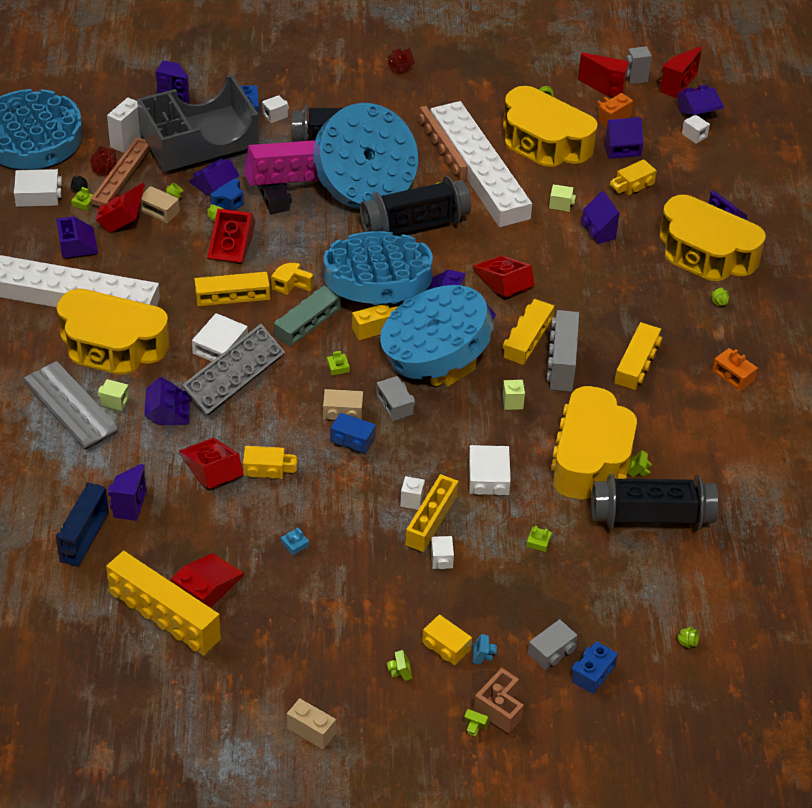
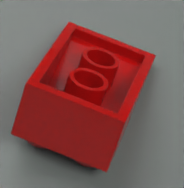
M699 46L674 56L667 63H664L662 67L663 76L660 80L661 93L678 99L677 93L683 92V89L687 88L698 74L702 47Z
M581 52L578 80L606 96L615 97L620 93H624L629 61Z
M141 183L116 196L106 204H102L97 210L95 220L109 233L136 220L145 184Z
M217 209L207 259L243 263L253 236L255 226L253 214L250 212Z
M503 255L472 266L473 270L495 293L503 297H511L514 293L526 291L529 287L535 285L532 265Z
M214 437L179 450L180 456L195 477L208 489L217 488L221 483L234 481L237 477L244 475L239 453Z
M211 553L185 565L171 578V582L211 608L244 576V572Z

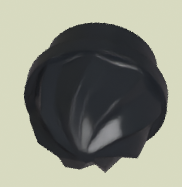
M73 176L70 186L71 190L77 193L82 187L88 188L85 178Z

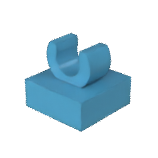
M298 527L281 537V543L292 555L309 546V540Z
M481 634L473 644L472 663L479 665L484 659L492 660L493 654H497V646L489 644V636Z

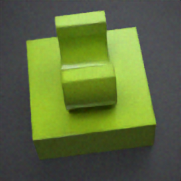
M82 187L71 200L72 206L87 211L92 206L91 198L93 194L89 193V189Z
M341 351L333 352V356L327 357V364L331 375L350 372L346 355L341 354Z
M641 450L630 459L627 474L632 477L639 473L643 477L650 474L651 471L647 469L652 464L647 460L648 453Z
M538 526L532 527L526 547L546 552L552 532L548 531V529H539Z
M403 650L395 652L396 660L387 662L388 671H391L392 677L401 674L404 681L413 679L410 661Z
M467 709L464 716L466 723L469 724L467 731L469 735L476 737L479 728L487 730L489 718Z

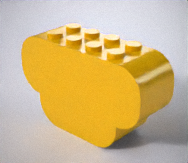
M519 86L512 89L506 95L503 127L506 130L505 144L510 150L546 167L558 166L564 161L571 164L583 163L594 154L598 126L594 117L534 87Z
M676 195L668 200L664 206L659 234L661 241L666 244L665 257L670 263L710 281L724 280L730 274L735 276H748L752 274L760 264L766 237L764 230L758 225L689 195Z
M87 289L70 290L61 297L57 304L60 336L67 343L69 358L75 364L124 375L135 371L141 363L150 364L161 360L170 347L168 317L166 312L160 307Z
M584 386L574 390L569 404L564 406L563 415L566 417L561 418L560 429L562 431L558 432L556 443L559 445L554 447L553 458L556 459H553L551 470L554 471L553 485L560 494L566 497L589 499L592 495L593 481H606L610 473H613L614 478L626 479L637 418L631 410L617 406L615 396L608 390L592 386Z

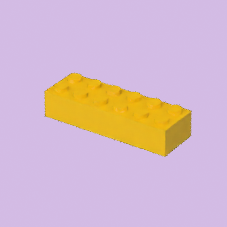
M124 550L106 566L109 592L113 597L124 601L129 608L139 611L144 618L155 622L160 629L170 632L175 639L183 641L193 651H198L205 655L221 640L219 613Z

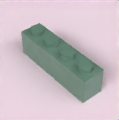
M324 285L295 308L289 310L283 317L275 321L274 336L291 347L340 309V296Z

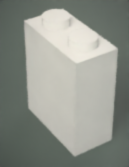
M126 98L107 115L110 147L123 153L126 152L136 137H143L139 129L137 101Z
M58 169L17 170L14 186L16 207L58 205V199L62 198V191L59 188L62 187V176L58 175Z
M216 313L192 340L193 354L212 362L248 334V326Z
M470 445L469 494L509 495V446Z

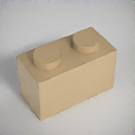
M150 186L142 194L139 211L168 224L180 212L179 198Z
M325 389L323 419L336 420L341 412L362 420L363 391Z
M299 698L287 712V729L324 749L336 734V719Z

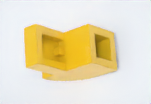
M299 263L283 264L271 276L272 290L286 295L290 293L294 286L307 291H311L314 287V274L301 270V264Z

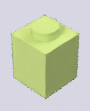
M553 184L549 209L570 212V207L575 204L576 195H573V187Z
M107 379L98 390L101 406L122 411L130 398L128 384Z
M504 380L502 393L504 410L523 409L525 398L523 380Z

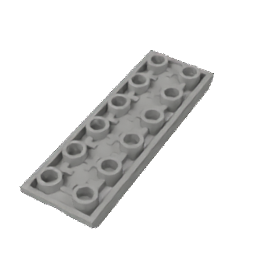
M260 324L186 381L182 387L207 415L283 355L285 351L266 328Z
M57 361L22 378L25 384L84 448L118 431L115 422Z

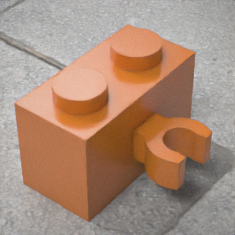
M623 93L610 100L604 97L603 102H597V107L599 108L597 122L607 128L608 120L631 117L633 100Z
M728 348L714 359L712 372L741 392L755 381L758 367L747 361L744 354L740 356L737 353V349L733 351Z

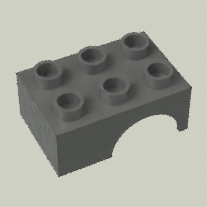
M233 74L226 76L222 90L205 103H185L179 99L176 89L137 99L140 132L164 172L169 170L177 171L184 166L198 162H210L216 157L230 153H242L248 149V145L259 144L258 113Z

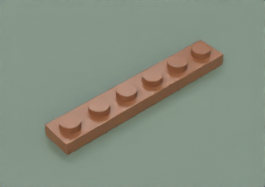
M427 106L420 107L419 123L424 126L433 144H436L439 153L444 156L446 163L451 166L454 175H457L459 180H465L467 165Z
M138 137L134 139L92 196V205L100 207L116 197L150 150L145 139Z

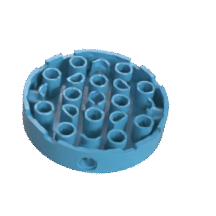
M32 89L18 90L0 96L1 165L16 169H44L45 167L61 163L80 146L83 138L81 114L77 105L64 95L61 97L56 95L54 91L41 89V92H32Z
M357 103L341 109L323 124L314 144V164H316L317 175L323 187H326L332 194L331 196L336 200L355 209H360L361 202L371 200L372 193L375 191L382 196L408 190L417 172L418 150L412 132L397 114L377 104Z
M386 231L356 233L349 235L348 239L344 241L340 239L330 245V249L324 253V281L328 288L341 297L357 302L371 303L373 305H381L382 303L397 304L425 291L430 286L433 278V255L431 250L423 242L418 243L416 238L402 234L400 237L394 236L393 232Z
M462 285L440 286L404 300L399 307L392 311L382 328L380 342L391 367L397 373L413 379H422L423 376L436 378L447 375V371L456 367L459 370L477 358L491 340L490 335L494 331V321L485 299L476 290Z

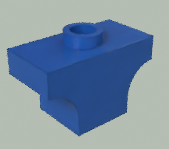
M234 178L211 193L210 204L233 211L243 206L244 194L240 190V181Z

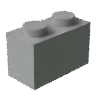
M647 46L628 49L625 61H629L627 73L629 84L648 82L652 55Z
M398 376L377 382L376 396L392 421L413 415L415 399L408 393L405 383L401 382Z
M559 619L529 641L528 655L546 670L551 665L555 666L566 654L570 655L577 647L578 635Z

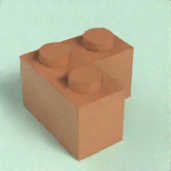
M501 668L475 695L474 711L488 716L490 722L508 734L522 720L524 705L514 699L518 692L519 679Z

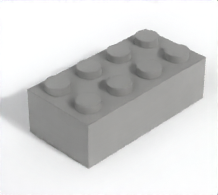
M557 310L556 318L552 317L551 328L554 331L551 330L550 342H553V344L549 346V355H552V357L548 359V368L551 370L547 372V381L550 382L551 390L572 392L576 368L579 312Z

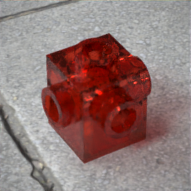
M401 48L393 50L392 54L388 56V65L392 72L397 70L399 73L407 71V67L415 64L410 48L401 51Z
M100 146L90 159L92 171L108 176L117 164L116 150Z

